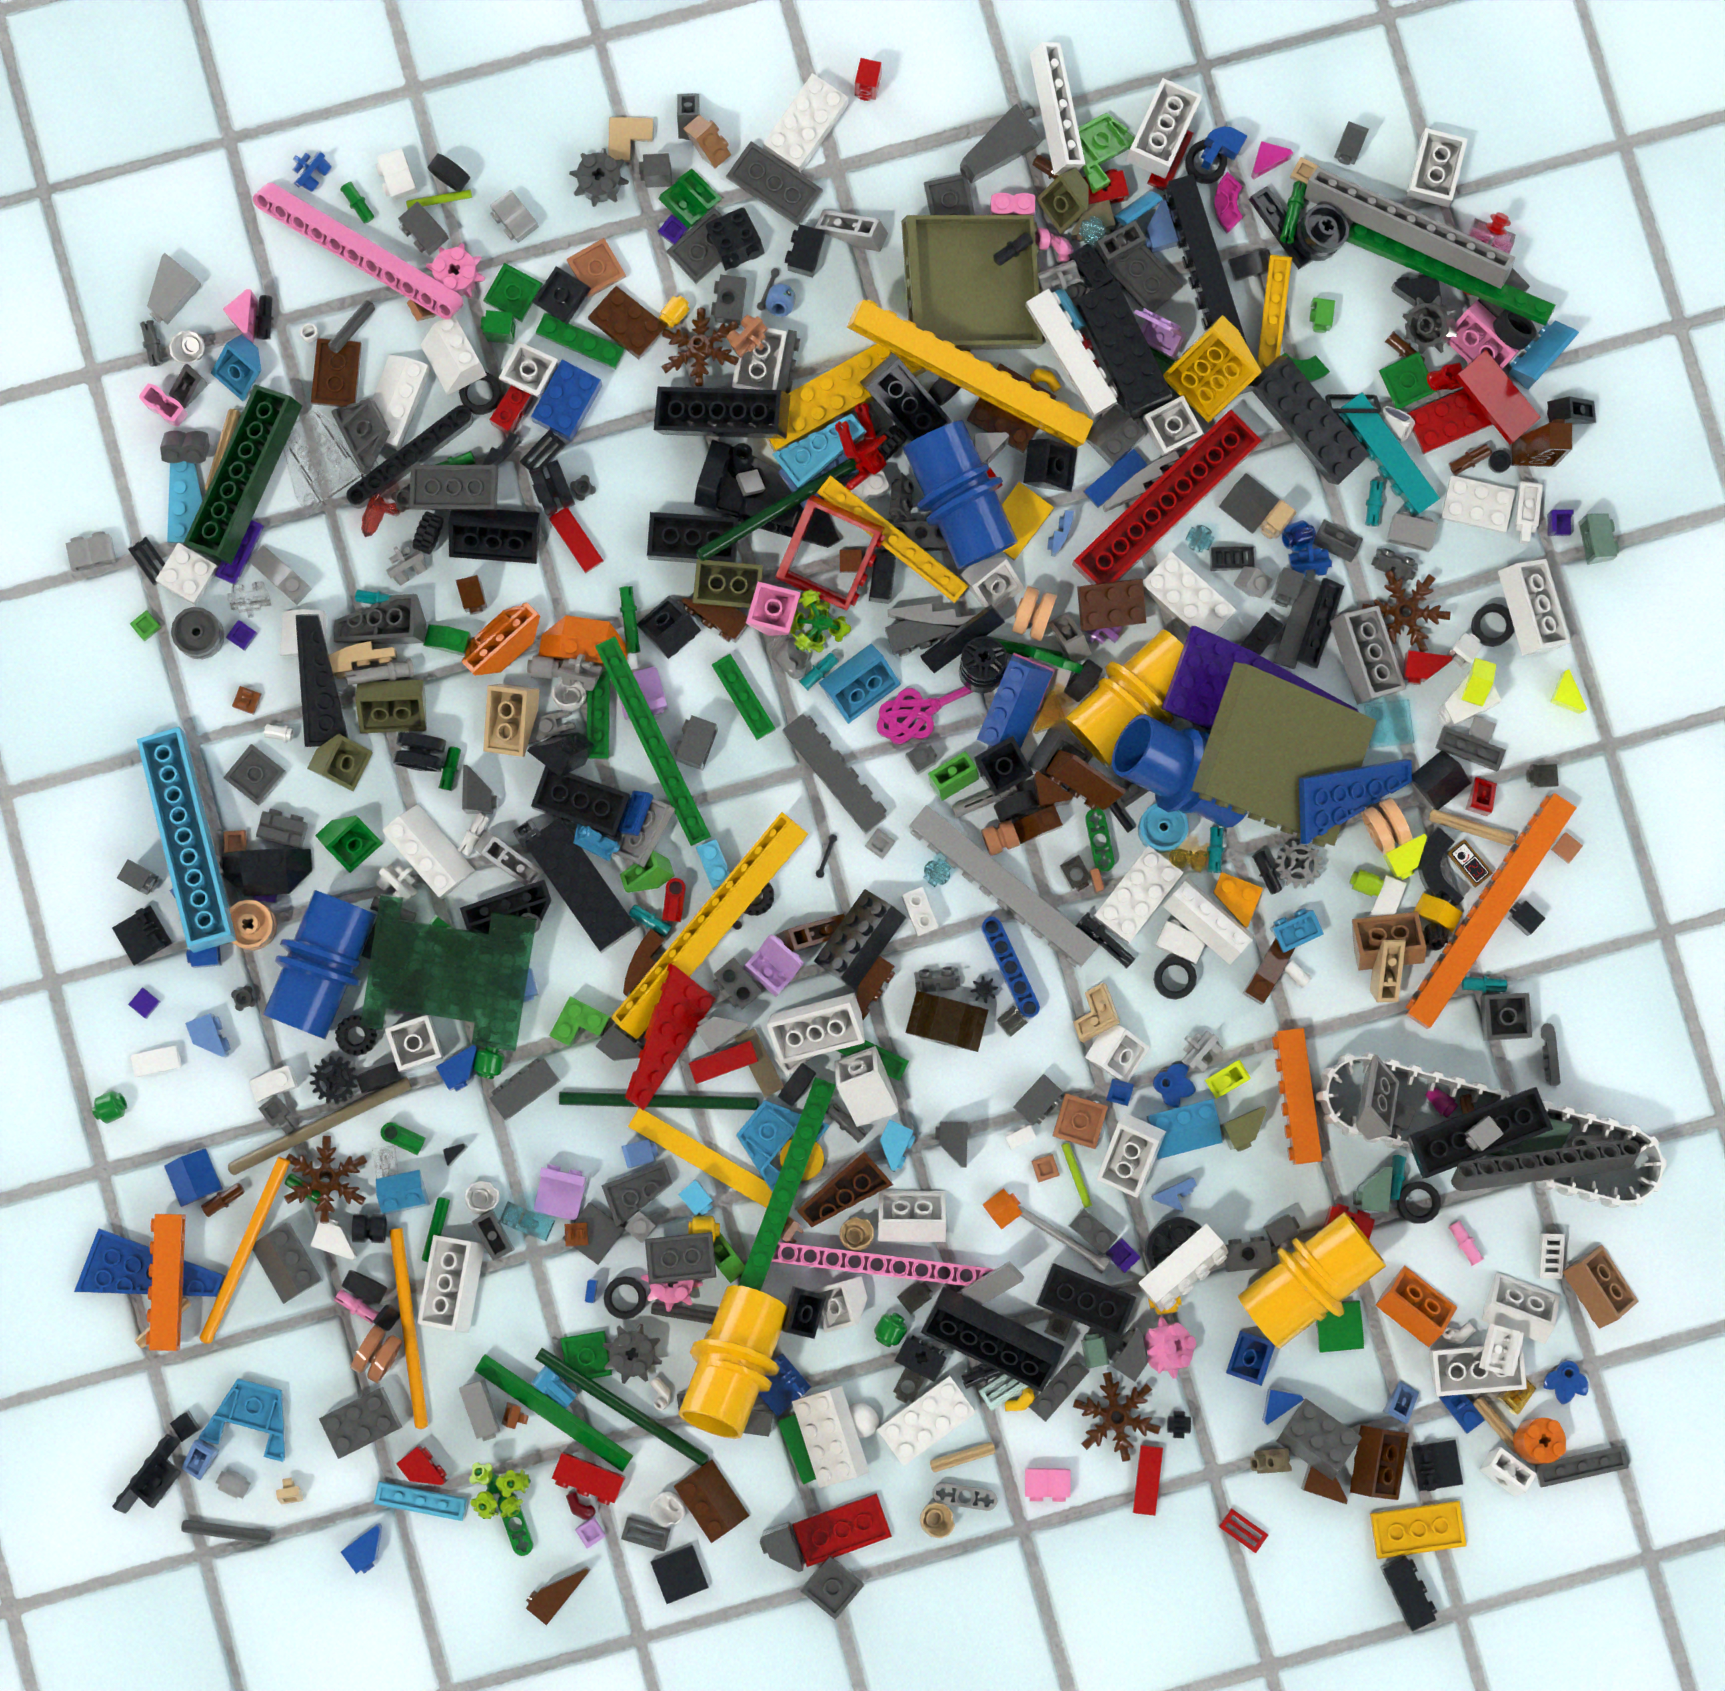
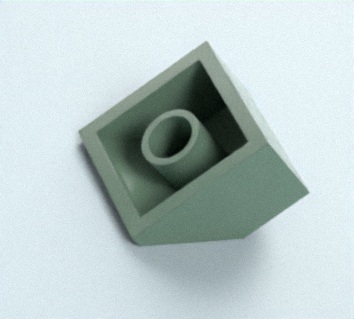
M1587 514L1578 522L1587 565L1614 560L1619 553V545L1617 540L1614 541L1612 533L1615 531L1613 519L1609 518V514Z
M1381 1167L1358 1186V1190L1353 1193V1204L1356 1205L1357 1210L1389 1212L1393 1167Z

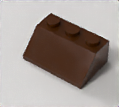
M1059 750L1045 773L1051 776L1050 780L1060 787L1061 785L1067 787V792L1076 799L1080 796L1085 800L1084 805L1094 811L1096 808L1100 810L1107 809L1126 792L1125 789L1078 756Z
M1361 1425L1358 1435L1362 1438L1357 1444L1354 1457L1355 1463L1350 1493L1398 1500L1409 1433Z
M712 1459L674 1485V1488L711 1543L750 1516Z

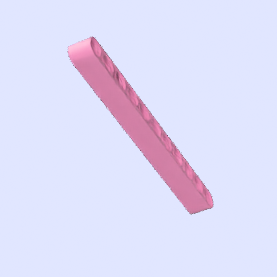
M267 183L254 194L253 202L257 208L443 319H450L463 306V299L457 292L276 184Z
M778 1242L771 1261L968 1286L982 1278L984 1273L993 1271V1269L784 1242ZM785 1247H791L794 1250L795 1255L790 1260L782 1257V1250ZM807 1250H814L817 1254L816 1260L812 1263L804 1259V1253ZM831 1252L839 1256V1262L836 1265H829L826 1261V1256ZM852 1255H857L861 1258V1265L858 1268H852L848 1264V1260ZM874 1258H880L883 1261V1268L879 1271L871 1268L870 1263ZM896 1261H903L906 1265L905 1271L901 1274L895 1273L893 1270V1264ZM923 1263L928 1267V1272L925 1276L920 1277L915 1273V1268L918 1264ZM942 1266H946L950 1270V1276L947 1279H940L938 1277L937 1271ZM964 1269H969L972 1272V1279L968 1282H963L960 1279V1272Z

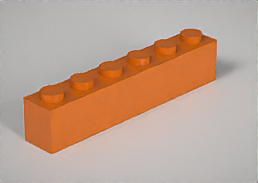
M1304 1028L1276 1031L1275 1036L1272 1037L1273 1049L1277 1050L1278 1059H1275L1276 1071L1281 1074L1278 1088L1279 1093L1284 1096L1281 1110L1282 1115L1287 1117L1288 1125H1284L1286 1139L1290 1138L1291 1147L1287 1148L1289 1161L1293 1160V1165L1322 1161Z
M155 1214V1218L151 1219V1232H154V1241L150 1242V1254H153V1264L150 1263L149 1277H152V1286L148 1288V1300H151V1309L147 1311V1322H150V1332L146 1333V1345H149V1350H180L186 1214Z

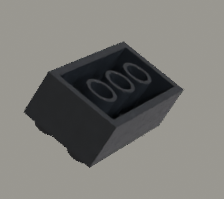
M894 353L889 355L860 381L862 386L907 436L910 442L935 429L953 423Z
M650 512L647 558L648 560L696 563L697 559H699L696 551L739 525V519ZM738 541L707 560L736 563Z
M545 766L531 807L534 810L557 818L560 817L574 824H581L585 827L589 826L594 831L617 838L618 830L631 795L572 773H567L560 777Z
M864 889L814 962L855 990L903 923L906 916L888 902Z
M1051 1263L1035 1304L1120 1339L1137 1297Z

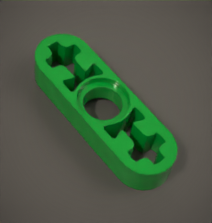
M1096 808L1094 811L1091 809L1085 816V823L1094 866L1100 872H1108L1113 868L1115 860L1106 817L1102 810ZM1092 813L1101 816L1098 826L1099 828L1103 826L1104 830H1097L1091 833V829H1095L1094 822L1089 821ZM1095 835H1104L1106 844L1101 847L1096 846L1093 842ZM1108 848L1109 852H1104L1106 859H1110V863L1107 864V868H1104L1103 865L1098 864V861L1101 860V853L1096 854L1095 850L1102 851Z
M512 1492L510 1497L514 1496L518 1500L517 1495ZM499 1496L497 1501L500 1514L503 1512L500 1508L503 1502L501 1496ZM520 1505L519 1513L513 1516L519 1518L522 1522L519 1530H513L509 1526V1521L513 1517L508 1516L502 1519L513 1551L519 1556H525L532 1551L534 1544ZM525 1530L526 1534L521 1536L524 1542L528 1541L529 1543L526 1547L527 1551L517 1548V1545L520 1543L519 1537L514 1539L512 1534H519Z

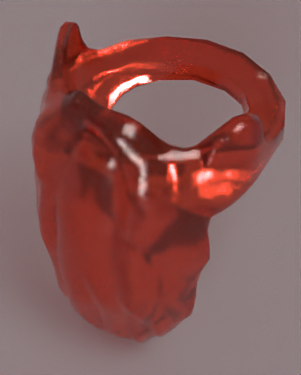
M377 493L369 499L367 508L362 516L361 530L364 537L372 536L376 532L384 513L392 516H398L401 513L396 508L395 503H385L381 493Z

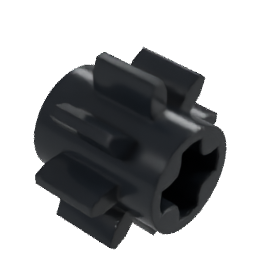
M1439 923L1428 924L1422 930L1426 946L1428 945L1429 950H1440L1445 946V943H1448L1447 937L1449 935L1447 928L1441 929Z
M981 976V982L973 981L976 989L970 990V993L977 994L975 1001L982 998L984 1003L987 1004L989 996L992 999L996 998L992 992L997 990L998 987L992 986L993 978L988 982L985 981L984 976ZM987 984L990 994L984 993L981 995L979 993L981 990L979 985L985 986Z
M1174 1411L1173 1416L1167 1417V1433H1173V1438L1184 1439V1433L1190 1434L1191 1417L1185 1416L1184 1411Z

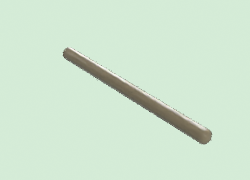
M405 1077L229 1163L228 1171L232 1175H237L411 1090V1083Z

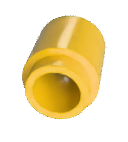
M680 295L678 297L672 296L661 310L659 320L667 325V327L673 329L674 326H678L689 312V302Z

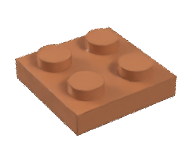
M605 238L566 259L576 278L591 288L587 294L588 298L626 277Z
M1065 1093L1052 1136L1096 1149L1108 1106Z

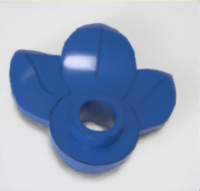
M1185 1064L1171 1065L1166 1072L1158 1073L1153 1080V1086L1158 1093L1162 1094L1164 1103L1173 1108H1179L1180 1097H1189L1196 1091L1194 1084L1188 1078H1185L1189 1069ZM1163 1079H1166L1168 1082L1166 1087L1162 1084Z
M1570 1360L1561 1362L1557 1370L1549 1372L1544 1380V1388L1549 1390L1555 1389L1556 1398L1561 1404L1570 1402L1575 1393L1586 1396L1589 1387L1587 1378L1579 1373L1577 1364ZM1566 1370H1572L1570 1375H1565Z

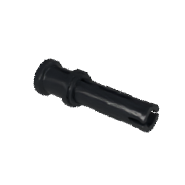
M1089 912L1075 925L1093 941L1100 944L1126 969L1136 959L1104 931V926L1095 922L1090 917Z

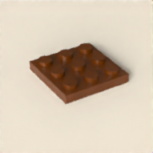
M1001 363L996 369L1010 373L1012 378L1017 381L1029 383L1031 388L1036 391L1048 393L1053 400L1057 397ZM982 398L978 399L967 418L968 422L987 433L1006 432L1009 435L1008 445L1021 453H1024L1029 440H1032L1038 430L1037 427Z

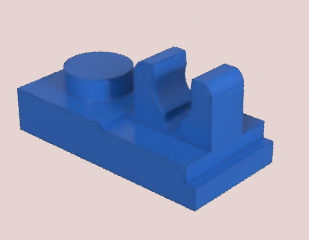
M1465 1394L1439 1396V1399L1466 1434L1485 1421Z

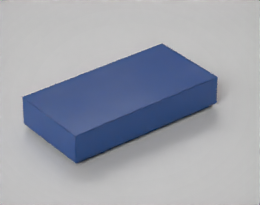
M633 790L620 824L619 832L626 835L639 836L654 795L649 792Z

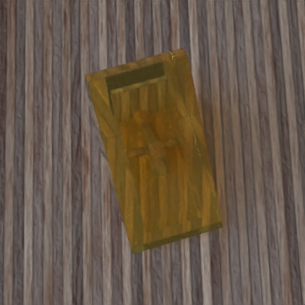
M1051 689L1033 730L1035 734L1065 723L1062 707L1055 691Z
M1526 1378L1527 1389L1501 1391L1496 1398L1511 1413L1518 1415L1536 1390V1387Z

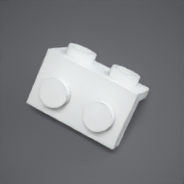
M1489 1324L1479 1368L1513 1377L1518 1365L1517 1361L1523 1344L1524 1333Z

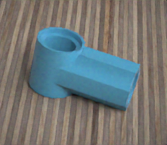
M544 1366L531 1381L538 1390L545 1395H549L565 1409L577 1396L561 1380V1377L547 1366Z

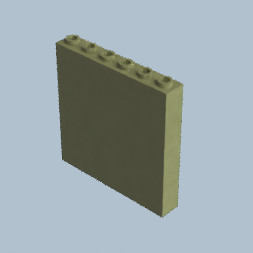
M907 215L901 221L908 320L915 323L917 328L934 333L936 338L953 343L955 348L959 350L1037 349L1043 344L1045 338L1025 307L1028 300L1042 293V289L1038 285L1037 273H1040V266L1037 265L1039 246L1035 242L1037 223L1034 222V215ZM1025 232L1029 233L1034 243L1021 251L1018 257L1011 258L1001 266L994 262L993 255L1007 246V242H1013Z

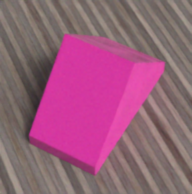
M1261 141L1251 174L1252 179L1254 180L1290 160L1293 155L1292 150Z

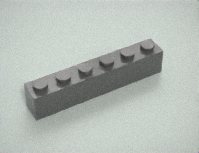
M802 713L782 729L783 734L865 835L886 819L887 816L884 814L887 812L886 808L880 801L876 803L871 798V795H873L872 791L866 784L862 786L858 782L857 778L859 775L852 767L847 768L845 766L843 755L838 750H832L829 746L831 741L825 733L819 734L815 729L818 725L810 715L806 717Z

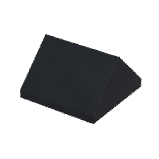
M1013 736L974 757L980 776L994 796L1034 775Z
M1440 751L1412 774V783L1436 810L1441 809L1471 784L1461 764L1444 751Z

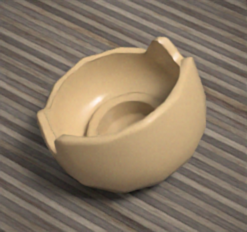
M853 1217L845 1221L840 1228V1241L845 1248L852 1251H861L869 1247L874 1238V1228L868 1219Z
M933 1502L925 1506L920 1514L922 1530L930 1537L943 1538L948 1536L955 1527L953 1512L943 1503Z

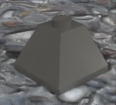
M463 765L462 810L466 814H493V809H497V796L494 795V792L468 765Z
M940 1122V1126L935 1128V1140H939V1145L960 1168H966L968 1122Z

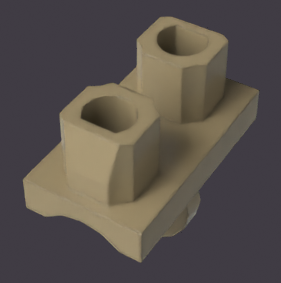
M1289 1448L1254 1451L1255 1456L1250 1457L1251 1470L1257 1471V1474L1292 1471V1467L1289 1464Z

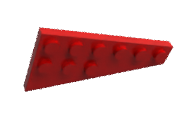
M671 963L668 964L667 971L669 973L666 982L662 983L660 989L662 994L659 1003L655 1004L644 1037L647 1039L644 1049L640 1050L638 1055L640 1061L637 1070L632 1074L625 1095L628 1101L643 1111L695 1033L696 1028L699 1026L697 1023L704 1019L716 1000L715 997Z

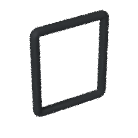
M1328 394L1325 396V399L1332 408L1330 399H1353L1357 395ZM1365 395L1367 399H1374L1376 409L1332 408L1335 413H1380L1381 407L1376 395Z

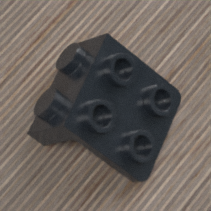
M745 208L734 210L706 224V229L718 251L725 271L736 268L740 264L756 259L765 253L761 239Z

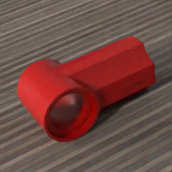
M672 878L666 884L662 920L682 921L686 885L679 878ZM671 883H681L682 891L679 894H672L669 888Z

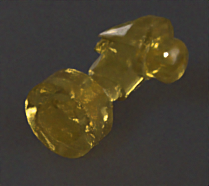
M1176 849L1171 850L1169 853V861L1174 867L1183 869L1189 863L1192 870L1201 873L1209 853L1204 850L1197 852L1190 850L1188 852V850Z

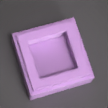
M595 1517L575 1529L586 1548L591 1547L606 1537L605 1532Z

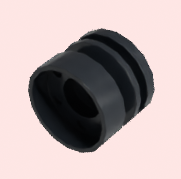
M981 636L969 641L962 650L959 667L960 680L965 687L977 693H988L998 688L1006 670L1008 658L1006 649L999 641L992 637Z

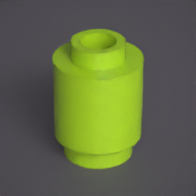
M1359 869L1358 872H1353L1349 883L1352 884V889L1371 897L1373 895L1378 897L1384 880L1380 879L1378 875Z

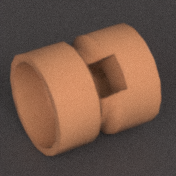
M1011 819L998 823L997 828L992 825L981 829L990 856L1001 853L1004 847L1009 850L1020 846Z

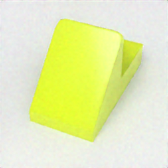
M1239 1059L1205 1079V1082L1217 1099L1247 1082L1251 1077Z

